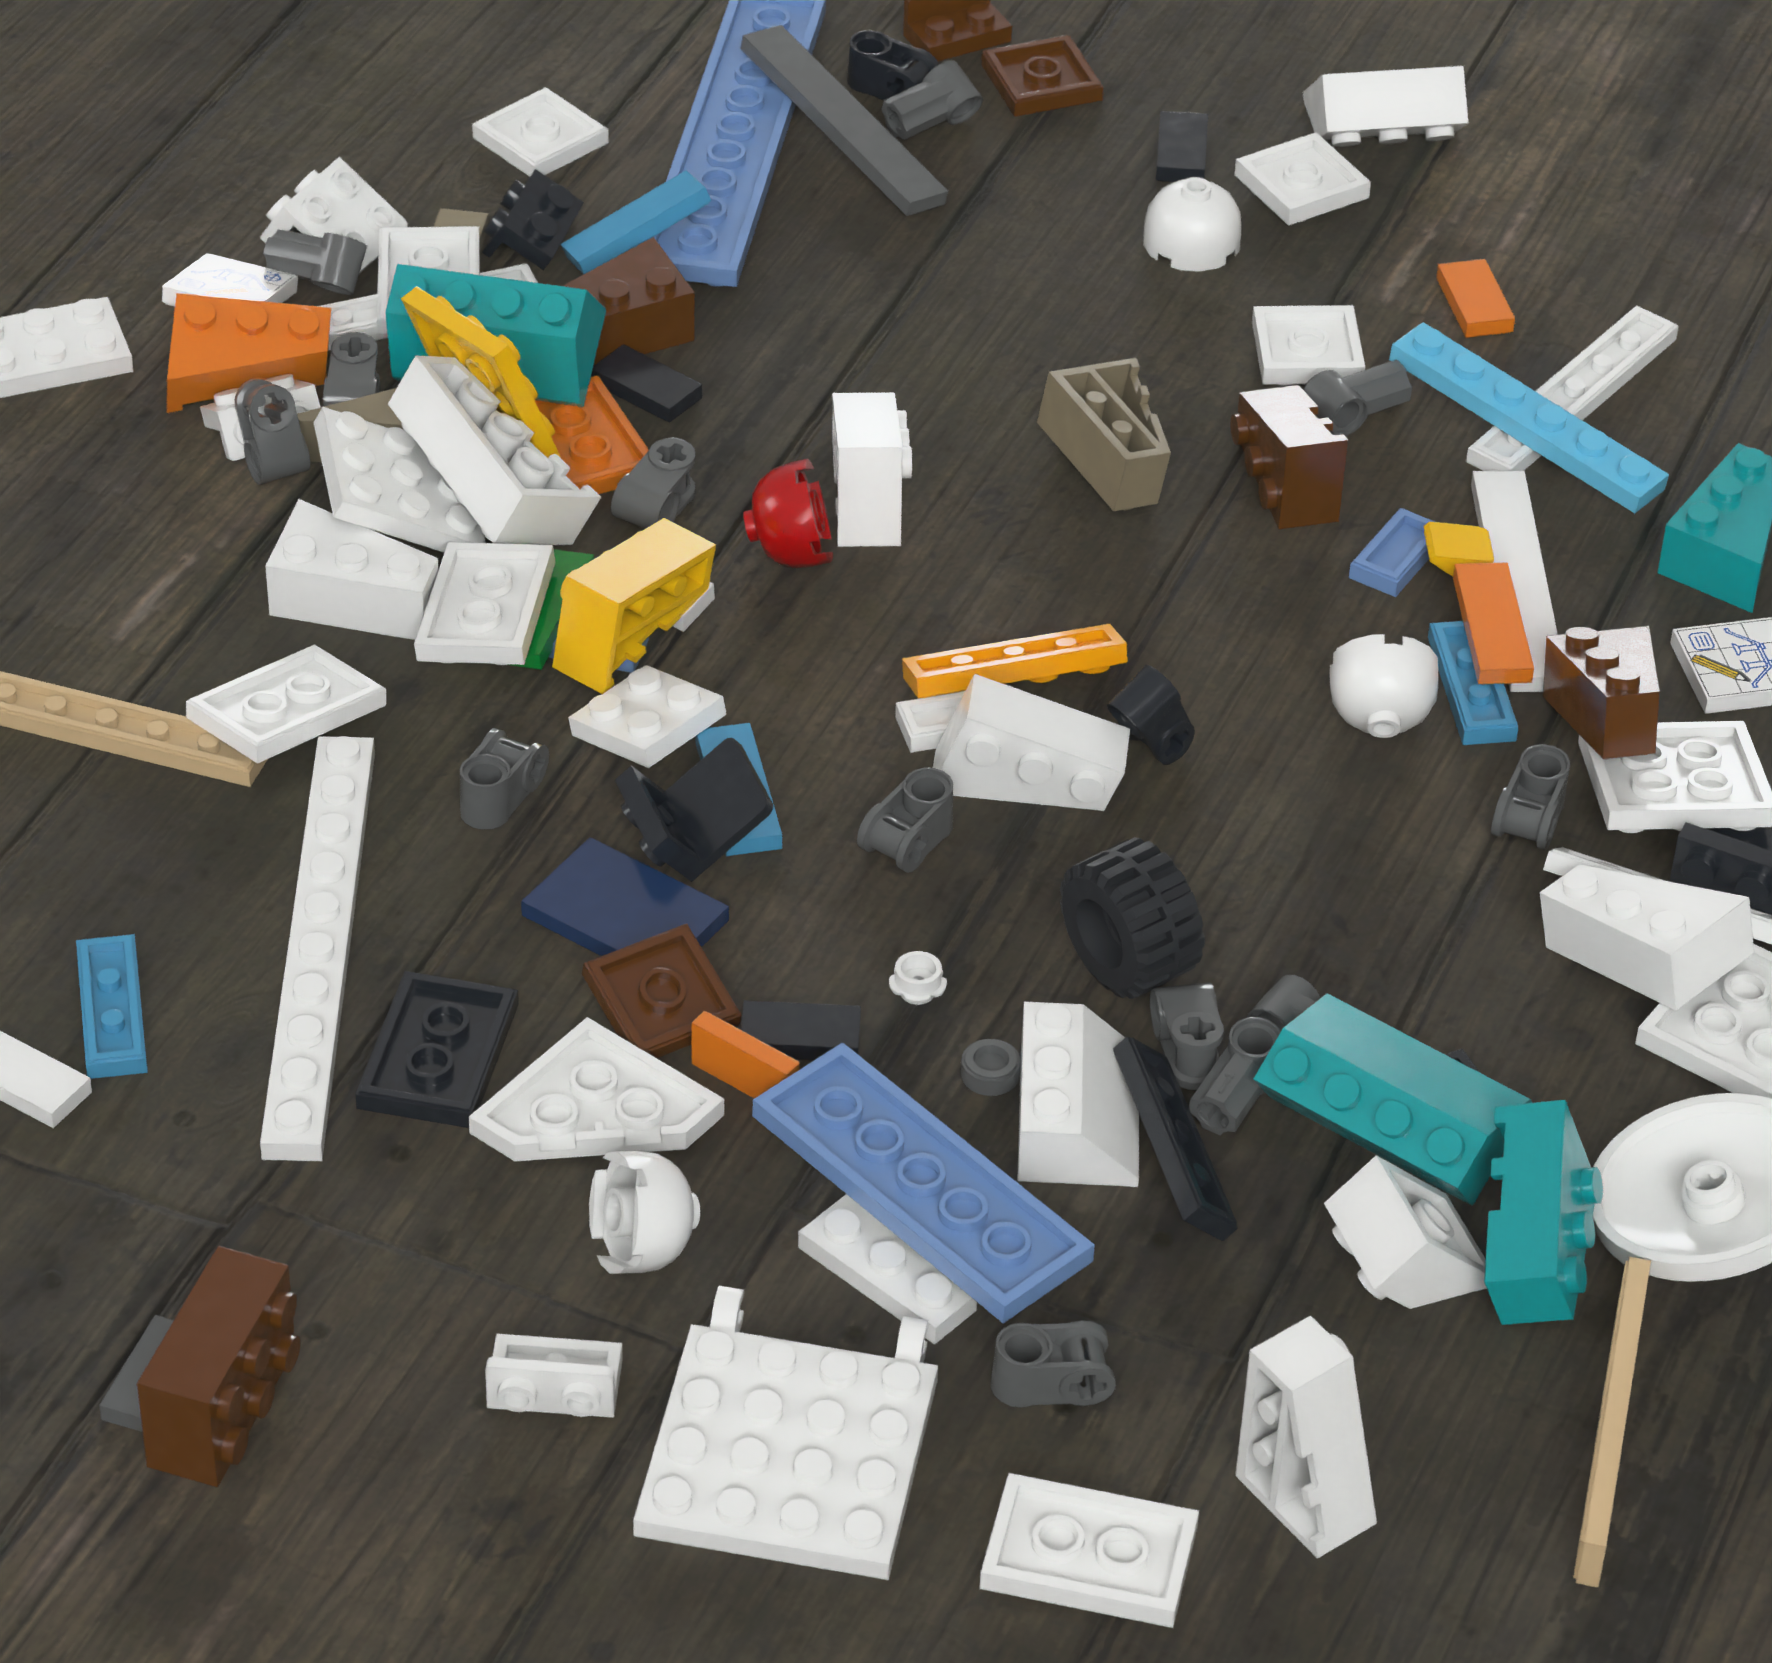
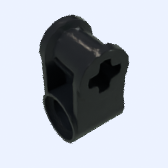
M864 30L852 35L850 39L847 84L857 92L886 100L922 83L927 74L939 64L935 57L924 49L915 48L889 38L882 32Z
M1145 665L1107 704L1109 712L1117 720L1118 724L1130 729L1129 739L1140 740L1146 744L1153 756L1163 765H1170L1180 759L1193 741L1195 734L1194 726L1191 724L1183 708L1179 692L1163 674L1150 665Z

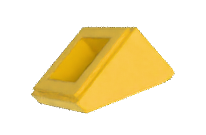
M1428 522L1423 526L1430 562L1452 577L1455 564L1494 562L1489 531L1485 528L1439 522Z

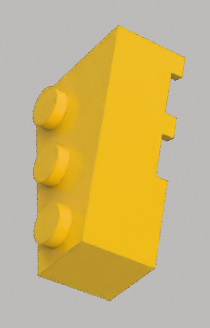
M663 518L643 531L637 532L634 536L611 550L605 551L602 555L584 566L571 571L566 576L560 591L563 600L552 668L601 694L611 689L615 685L612 673L626 659L636 663L646 653V647L641 644L658 627L668 631L708 590L716 544Z

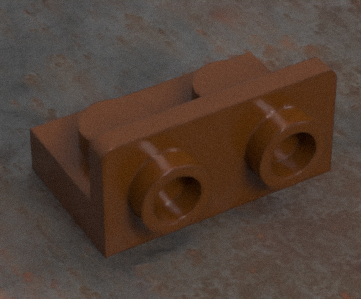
M904 0L903 36L913 47L924 49L931 53L937 62L1008 43L1012 40V25L994 7L990 0Z

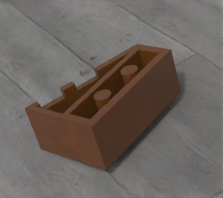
M654 237L563 285L564 287L588 290L607 309L594 365L623 344L642 354H648L695 341L694 291Z
M1299 385L1240 392L1238 414H1232L1230 421L1233 442L1235 445L1242 446L1245 453L1247 473L1249 477H1256L1259 484L1261 505L1264 510L1270 509L1278 529L1339 522L1348 439L1343 434L1332 435L1330 431H1333V422L1329 418L1318 419L1315 416L1318 414L1317 404Z

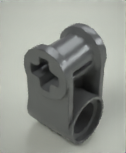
M352 332L343 334L333 341L328 377H325L323 407L380 392V377L376 372L378 347L376 340L372 336L365 333Z
M251 379L243 383L237 390L234 402L244 441L245 460L254 481L261 485L308 471L310 469L309 451L301 432L292 394L284 387L263 379ZM265 396L271 398L272 403L264 406L265 415L258 413V407L265 405Z
M664 438L651 445L649 451L632 471L622 477L618 483L611 503L612 515L644 529L663 518L674 523L675 518L695 496V482L690 477V470L695 463V449L693 446L679 438Z
M492 728L486 734L479 747L460 767V814L462 820L467 825L482 830L494 829L506 823L511 814L529 793L536 790L542 782L549 763V748L539 742L531 746L508 738L507 733L502 729Z
M1546 744L1533 745L1525 749L1521 754L1508 786L1503 789L1498 800L1491 826V834L1493 836L1501 837L1504 833L1536 842L1538 849L1545 851L1548 849L1565 802L1570 760L1563 750Z
M920 768L909 773L901 784L866 814L857 835L858 847L866 852L877 850L896 860L897 867L906 873L918 868L926 855L944 838L949 836L953 830V781L951 777L944 771L936 768Z
M1206 982L1152 988L1150 993V1011L1154 1035L1160 1041L1163 1055L1168 1058L1179 1086L1189 1090H1197L1220 1058L1217 1047L1221 1044L1224 1036V1025L1218 1012L1214 987L1212 983Z
M1083 1320L1062 1324L1016 1323L1005 1327L1000 1331L996 1339L990 1385L994 1396L1001 1402L1013 1407L1051 1404L1087 1406L1106 1400L1113 1394L1116 1387L1114 1372L1105 1362L1104 1353L1109 1346L1106 1330L1095 1322ZM1082 1339H1086L1087 1344L1084 1347V1351L1082 1348ZM1083 1376L1085 1377L1086 1387H1081L1080 1385Z

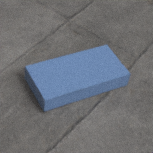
M1400 508L1350 564L1349 578L1396 597L1429 560L1423 526L1428 522L1435 521Z

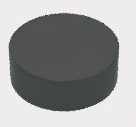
M983 1039L970 1044L962 1054V1081L970 1090L981 1095L997 1096L1005 1094L1015 1088L1019 1082L1020 1055L1012 1045L1001 1040Z

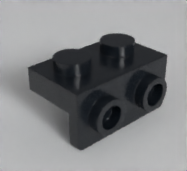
M535 169L524 184L515 180L500 201V205L505 207L506 211L499 208L485 227L483 232L489 235L490 238L481 253L490 258L503 242L544 270L553 259L584 202L572 195L565 187L558 185Z

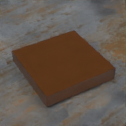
M1070 35L982 51L981 65L1014 117L1103 100L1104 86Z
M687 923L583 964L581 974L616 1034L655 1058L692 1045V1022L703 1011L711 1013L734 1027L740 1024L742 1017L740 1011Z

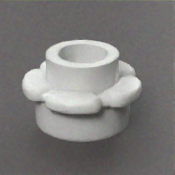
M913 951L902 955L895 964V974L889 977V986L895 995H901L906 1002L915 1005L928 1003L934 997L941 996L947 986V980L942 977L943 970L939 959L923 951Z

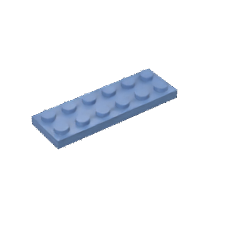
M843 1042L753 1099V1117L1002 1323L1014 1317L1093 1262L1095 1245Z

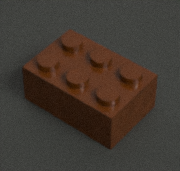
M222 1246L216 1248L137 1382L148 1468L218 1488L230 1465L236 1466L240 1463L247 1448L250 1429L257 1418L263 1419L268 1414L274 1399L276 1383L283 1372L289 1373L294 1368L300 1352L301 1340L299 1336L294 1334L293 1322L297 1307V1296L291 1293L289 1265Z

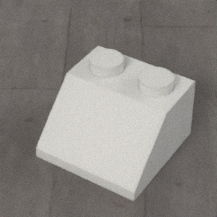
M1375 1156L1324 1202L1336 1224L1332 1229L1335 1238L1345 1250L1355 1256L1361 1267L1357 1273L1358 1278L1374 1297L1380 1300L1388 1297L1412 1309L1487 1288L1484 1282L1486 1259L1447 1194L1386 1160Z

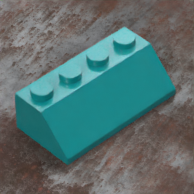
M397 264L385 312L391 373L395 380H402L415 356H428L401 300L403 296L417 286L435 298L438 296L444 297L463 316L472 315L476 317L485 329L496 337L501 334L506 336L520 353L521 359L517 363L522 374L531 381L537 390L538 397L535 400L584 407L607 310L588 290Z
M1328 993L1282 1029L1253 1078L1271 1099L1471 1206L1475 1203L1491 1175L1492 1158H1501L1504 1153L1503 1136L1500 1129L1494 1125L1495 1106L1532 1103L1531 1099Z

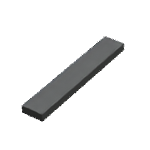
M782 25L743 35L740 49L906 216L945 205L948 190Z

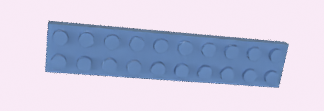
M729 0L666 180L667 182L687 170L706 187L712 201L653 236L686 281L706 283L711 286L737 287L796 106L740 49L743 35L782 25L812 55L826 13V0Z

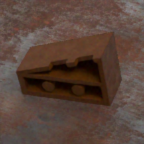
M1649 626L1603 631L1587 627H1575L1568 629L1566 634L1546 636L1543 697L1602 759L1656 754L1660 691Z

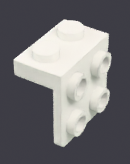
M338 157L320 174L315 170L310 172L294 191L297 194L292 199L288 195H284L269 210L266 216L271 220V223L260 238L266 243L268 237H272L278 229L291 232L299 230L302 234L322 238L324 233H335L350 237L367 245L360 269L361 273L379 256V228L408 227L406 220L348 164Z

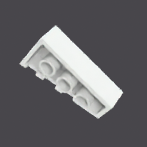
M415 356L388 405L402 422L403 429L414 438L427 455L430 465L439 471L452 488L456 499L467 508L480 525L483 535L495 544L573 545L601 496L589 485L582 486L580 490L566 476L570 467L557 454L550 455L547 458L530 442L534 432L521 420H516L507 414L500 413L497 407L501 401L455 357Z

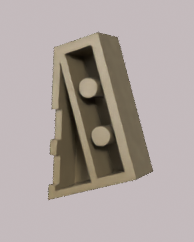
M1137 358L1050 371L1037 420L1038 425L1113 511L1130 510L1136 507L1158 504L1171 454L1157 414H1151L1148 405L1150 397L1148 388L1141 385L1138 372L1140 366Z

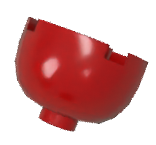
M808 458L786 463L770 470L759 480L752 493V510L743 512L749 541H760L768 557L779 565L791 568L818 566L831 563L833 559V552L822 553L821 538L832 540L831 529L819 481L808 483L804 472L814 469Z

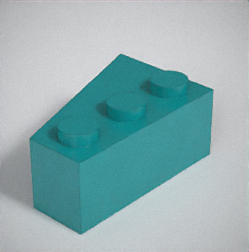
M1737 443L1667 522L1658 574L1753 613L1772 530V456L1764 454L1758 449Z
M1566 1100L1495 1106L1494 1125L1500 1129L1504 1139V1156L1492 1158L1491 1177L1493 1180L1502 1179L1501 1209L1488 1212L1485 1285L1502 1325L1574 1319L1578 1293H1584L1587 1286L1584 1259L1586 1249L1592 1248L1595 1242V1226L1592 1217L1594 1205L1600 1204L1603 1199V1182L1600 1170L1597 1167L1590 1166Z

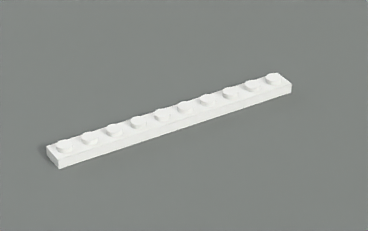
M318 736L260 1141L262 1160L322 1161L375 757L374 738Z

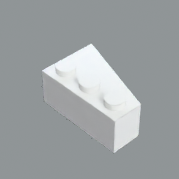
M298 499L266 564L269 615L416 640L439 571L438 558L366 527L334 518L333 513Z
M1309 1316L1250 1350L1236 1477L1318 1559L1377 1524L1353 1356L1338 1336L1329 1334L1314 1318Z

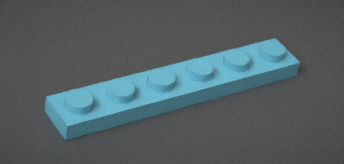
M1422 322L1392 344L1390 361L1398 360L1409 373L1631 512H1638L1665 490L1669 477L1668 473L1426 323Z

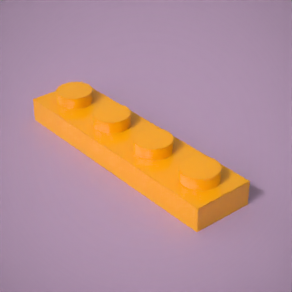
M1111 624L902 658L903 679L917 698L965 691L974 674L1005 685L1006 683L1024 680L1044 683L1057 679L1059 674L1076 671L1098 674L1109 670L1112 665L1128 663L1127 643Z

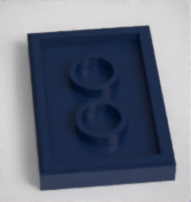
M591 837L521 901L523 917L600 956L686 923L702 947L729 921L728 905Z

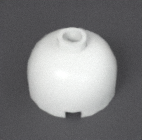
M1198 177L1179 180L1163 187L1148 205L1143 245L1149 255L1158 261L1159 253L1163 257L1171 259L1172 268L1200 272L1217 269L1225 265L1226 256L1233 252L1236 256L1240 251V210L1230 193L1219 185Z
M1385 634L1352 639L1338 647L1333 654V664H1330L1332 702L1348 724L1365 733H1370L1379 738H1389L1398 733L1405 732L1423 722L1436 702L1438 693V657L1429 646L1414 638L1403 636V645L1385 644Z
M644 1151L607 1152L603 1158L610 1161L608 1169L595 1171L589 1199L592 1239L603 1238L610 1253V1256L597 1255L599 1262L610 1274L644 1273L660 1270L673 1262L687 1245L692 1230L699 1223V1200L696 1194L691 1192L687 1179L680 1169L661 1155Z

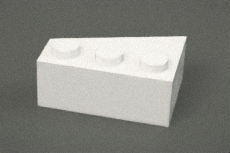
M832 393L834 483H837L838 498L835 501L836 515H838V547L901 546L902 478H912V448L909 446L906 410H897L895 393Z
M974 674L936 747L933 768L942 770L951 777L953 781V796L1104 811L1125 774L1130 729Z
M1580 864L1540 892L1546 948L1676 1011L1754 953L1750 900L1746 896Z

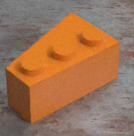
M176 293L167 374V413L183 410L184 404L211 399L215 403V394L229 389L240 388L243 383L251 379L266 380L279 375L292 374L294 380L312 383L315 386L324 385L327 373L331 308Z

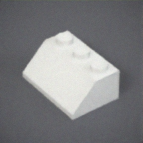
M1463 66L1324 74L1303 92L1304 104L1314 132L1319 134L1324 140L1332 139V146L1334 147L1358 145L1361 143V137L1379 136V143L1381 144L1400 143L1408 140V134L1424 133L1428 141L1447 140L1454 138V132L1468 124Z
M1024 1002L1017 1181L1138 1187L1139 1112L1113 1051V1048L1125 1037L1084 1004Z

